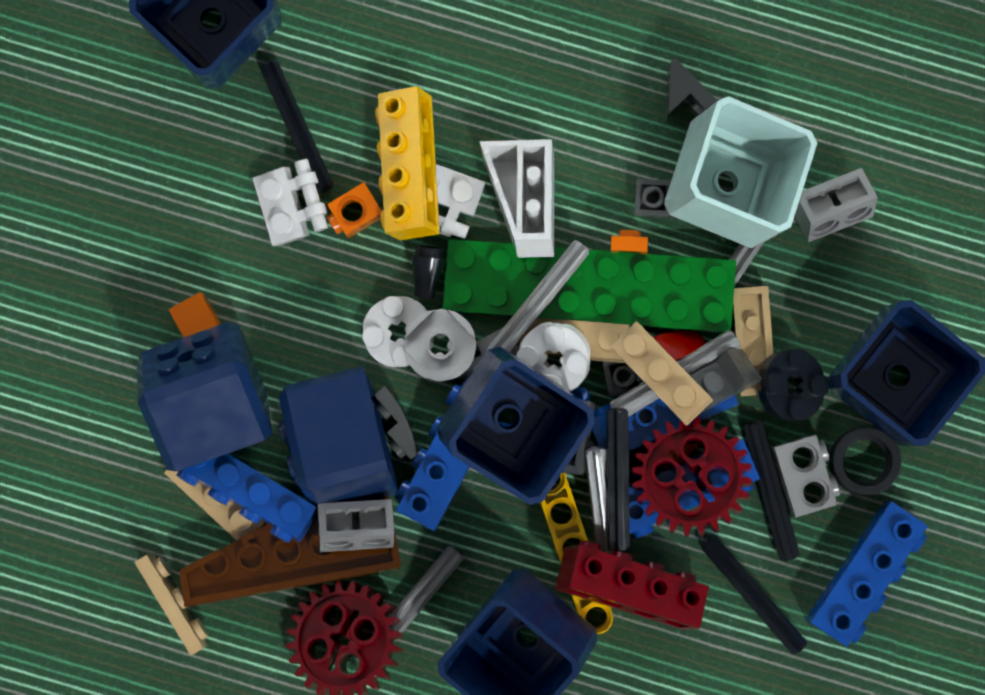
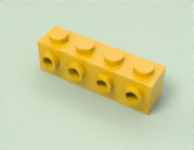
M418 86L378 93V106L375 109V117L380 129L377 153L381 160L382 175L379 177V188L383 195L384 207L380 215L382 227L386 234L400 241L438 235L440 231L432 96Z

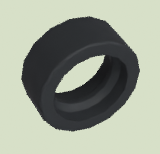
M873 427L852 428L841 434L832 445L829 455L830 472L835 476L837 483L848 492L858 495L879 494L888 489L899 475L901 468L900 450L894 439L883 430ZM867 439L874 441L882 448L886 457V465L879 478L871 482H860L848 475L844 467V456L851 444L858 440Z

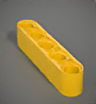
M561 473L559 476L560 481L557 487L551 489L543 502H540L560 563L563 557V543L567 539L574 537L581 541H588L565 473ZM558 503H565L571 509L570 519L561 524L554 522L551 518L552 508ZM571 595L577 613L585 620L589 609L593 607L604 609L606 613L605 621L603 624L594 627L597 634H603L608 631L613 622L611 607Z

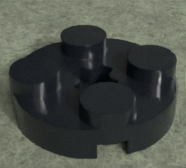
M800 348L778 351L771 354L763 362L759 370V375L762 378V390H758L760 402L772 417L779 420L801 421L810 418L818 411L824 396L829 392V380L824 376L820 364L811 354ZM788 378L795 379L796 391L788 392L787 389L790 386Z

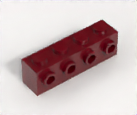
M580 541L578 545L565 547L555 590L681 630L700 628L709 586L696 582L697 577L695 575L684 572H676V575L665 572V566L661 564L644 562L643 565L633 562V556L619 551H612V554L600 551L601 546L599 544L589 541Z

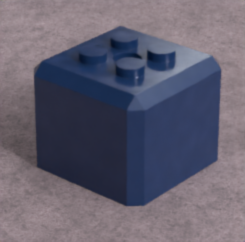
M129 0V12L138 23L206 88H220L281 25V10L276 0ZM217 11L222 15V21L217 28L208 29L203 26L202 20L207 12Z
M899 301L885 306L828 376L829 389L875 427L892 437L899 446L929 445L984 376L985 358L914 301ZM896 365L903 367L907 372V381L900 387L893 385L889 380V371Z
M226 322L141 353L137 361L138 405L167 470L179 471L265 441L273 433L267 392L240 326Z
M497 347L487 350L438 424L437 430L439 440L452 456L531 505L543 502L594 426L595 418L593 409L577 396L504 348ZM505 408H514L517 412L516 421L507 427L499 425V413Z
M364 366L287 385L279 395L284 419L279 421V428L283 442L287 443L291 455L286 456L290 475L292 478H295L297 487L301 488L307 500L317 508L320 503L377 500L399 494L381 415L375 408L377 399L374 396L375 392Z
M512 570L460 630L438 661L439 675L462 695H560L582 670L598 641L597 632L593 625L527 570ZM520 629H532L537 635V641H526L521 636Z

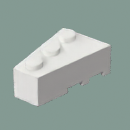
M552 139L480 141L483 161L517 257H554V152Z

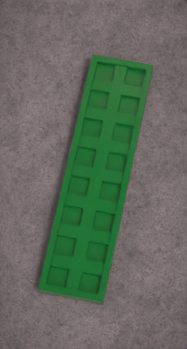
M448 239L443 309L457 313L513 317L567 248L554 247V257L518 258L513 244ZM589 250V255L538 318L626 324L630 326L637 321L642 327L724 333L731 330L736 260Z

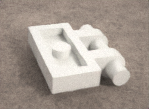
M308 159L299 160L294 163L298 175L295 178H292L290 167H281L252 178L272 246H280L310 236L306 221L309 220L312 222L314 232L328 229L325 219L327 209L325 203L320 202L315 185L318 183L316 172L311 171ZM301 189L307 205L304 209L301 208L297 191Z
M436 164L438 204L449 208L446 217L439 215L440 234L449 238L454 235L465 239L470 226L457 222L459 214L461 212L474 217L486 182Z

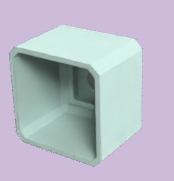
M732 97L723 98L690 122L664 205L669 215L753 248L791 228L817 141L810 130ZM720 174L728 175L732 179L733 189L731 192H726L720 188L718 184Z

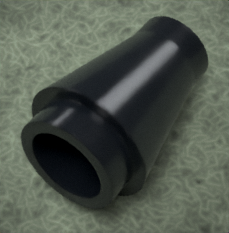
M416 245L415 254H411L415 286L414 296L434 299L447 260L444 257V248Z

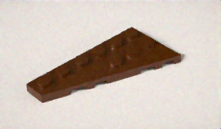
M385 497V498H381V499H377V500L389 499V497ZM317 515L301 543L292 538L289 543L284 542L271 534L272 526L266 524L255 531L245 534L222 549H218L180 569L179 575L184 607L187 608L401 569L395 528L393 548L320 552L319 521Z

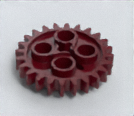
M699 417L695 418L693 426H686L680 420L679 428L674 429L668 421L666 422V434L663 435L658 430H653L655 443L646 440L642 442L647 454L636 453L635 455L636 460L643 464L642 467L632 468L633 475L642 478L632 483L633 489L644 490V493L637 497L638 504L649 502L650 505L646 508L645 515L648 517L657 513L656 526L658 527L666 521L670 522L669 531L671 534L676 531L678 526L683 527L685 537H688L691 528L695 527L699 535L703 537L705 526L710 525L715 532H719L718 520L722 519L729 525L732 523L728 513L730 510L741 514L742 508L736 502L737 499H749V494L741 489V487L752 486V479L742 476V474L751 471V464L740 463L747 456V450L735 451L739 438L734 437L727 441L725 438L728 428L724 427L716 433L714 431V420H711L706 428L701 427ZM700 444L705 450L703 456L698 459L688 458L684 453L688 445ZM674 451L678 454L691 473L699 471V483L714 497L715 500L713 502H709L704 497L694 481L684 482L686 480L685 471L671 458V452ZM661 467H672L676 471V477L670 482L664 483L656 478V472ZM715 471H721L728 476L729 480L725 486L717 488L709 484V475ZM686 494L695 495L700 500L699 506L693 511L684 510L679 505L680 499Z
M337 581L334 592L330 586L324 584L322 585L323 596L311 591L309 594L312 604L299 603L300 608L304 612L302 616L291 615L293 621L298 623L297 628L287 629L286 631L288 634L295 636V641L286 644V648L296 650V654L288 661L292 664L301 665L294 673L295 676L304 677L308 675L304 686L312 688L317 685V695H325L328 690L329 695H341V692L343 695H354V690H356L358 695H367V685L375 690L380 689L377 680L379 676L388 680L391 678L386 670L388 665L395 667L399 665L391 657L392 653L403 652L401 647L394 645V640L402 638L404 634L393 631V627L399 624L401 620L397 617H388L393 611L394 606L389 603L381 606L385 596L377 593L371 597L373 588L367 585L360 591L359 583L351 581L348 589H346L343 582ZM340 607L343 612L342 620L339 624L333 626L330 622V615L334 609ZM355 611H359L358 618L354 620ZM372 622L375 628L374 635L369 640L364 641L361 634L362 628L366 623ZM341 635L346 636L350 640L348 646L339 642ZM325 641L328 648L327 653L323 658L317 659L315 648L319 642ZM356 655L359 659V668L355 673L349 674L346 669L347 661L350 657ZM335 662V669L331 671L330 665Z

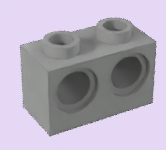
M860 168L803 190L794 217L807 242H811L872 218L878 197L863 169Z
M810 435L771 447L791 517L796 518L837 505L835 497L840 495L835 476H828L825 462L829 461V455L823 440L818 441L816 435ZM800 447L805 448L810 454V461L804 468L797 467L793 462V453ZM810 482H815L821 490L819 499L813 503L808 502L803 495L804 487Z
M392 499L318 504L320 552L394 547Z

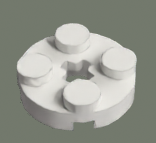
M389 296L377 302L368 311L363 322L362 339L370 355L379 363L388 367L410 366L405 355V340L399 338L396 342L390 339L392 332L389 330V327L392 324L398 326L400 322L406 324L404 331L407 332L412 321L420 314L426 312V308L418 301L405 296Z
M444 309L426 311L416 317L407 329L404 341L405 355L411 368L425 379L438 382L455 379L462 375L474 360L476 351L474 330L463 316L454 311ZM434 336H437L439 339L446 336L450 340L447 344V348L450 351L446 355L442 352H438L436 355L431 352L434 346L431 339Z
M545 322L536 326L524 337L516 355L517 358L569 392L583 382L590 369L591 350L587 339L577 328L566 323ZM548 350L552 353L559 351L563 355L559 360L562 366L550 365L547 362L548 355L546 352Z

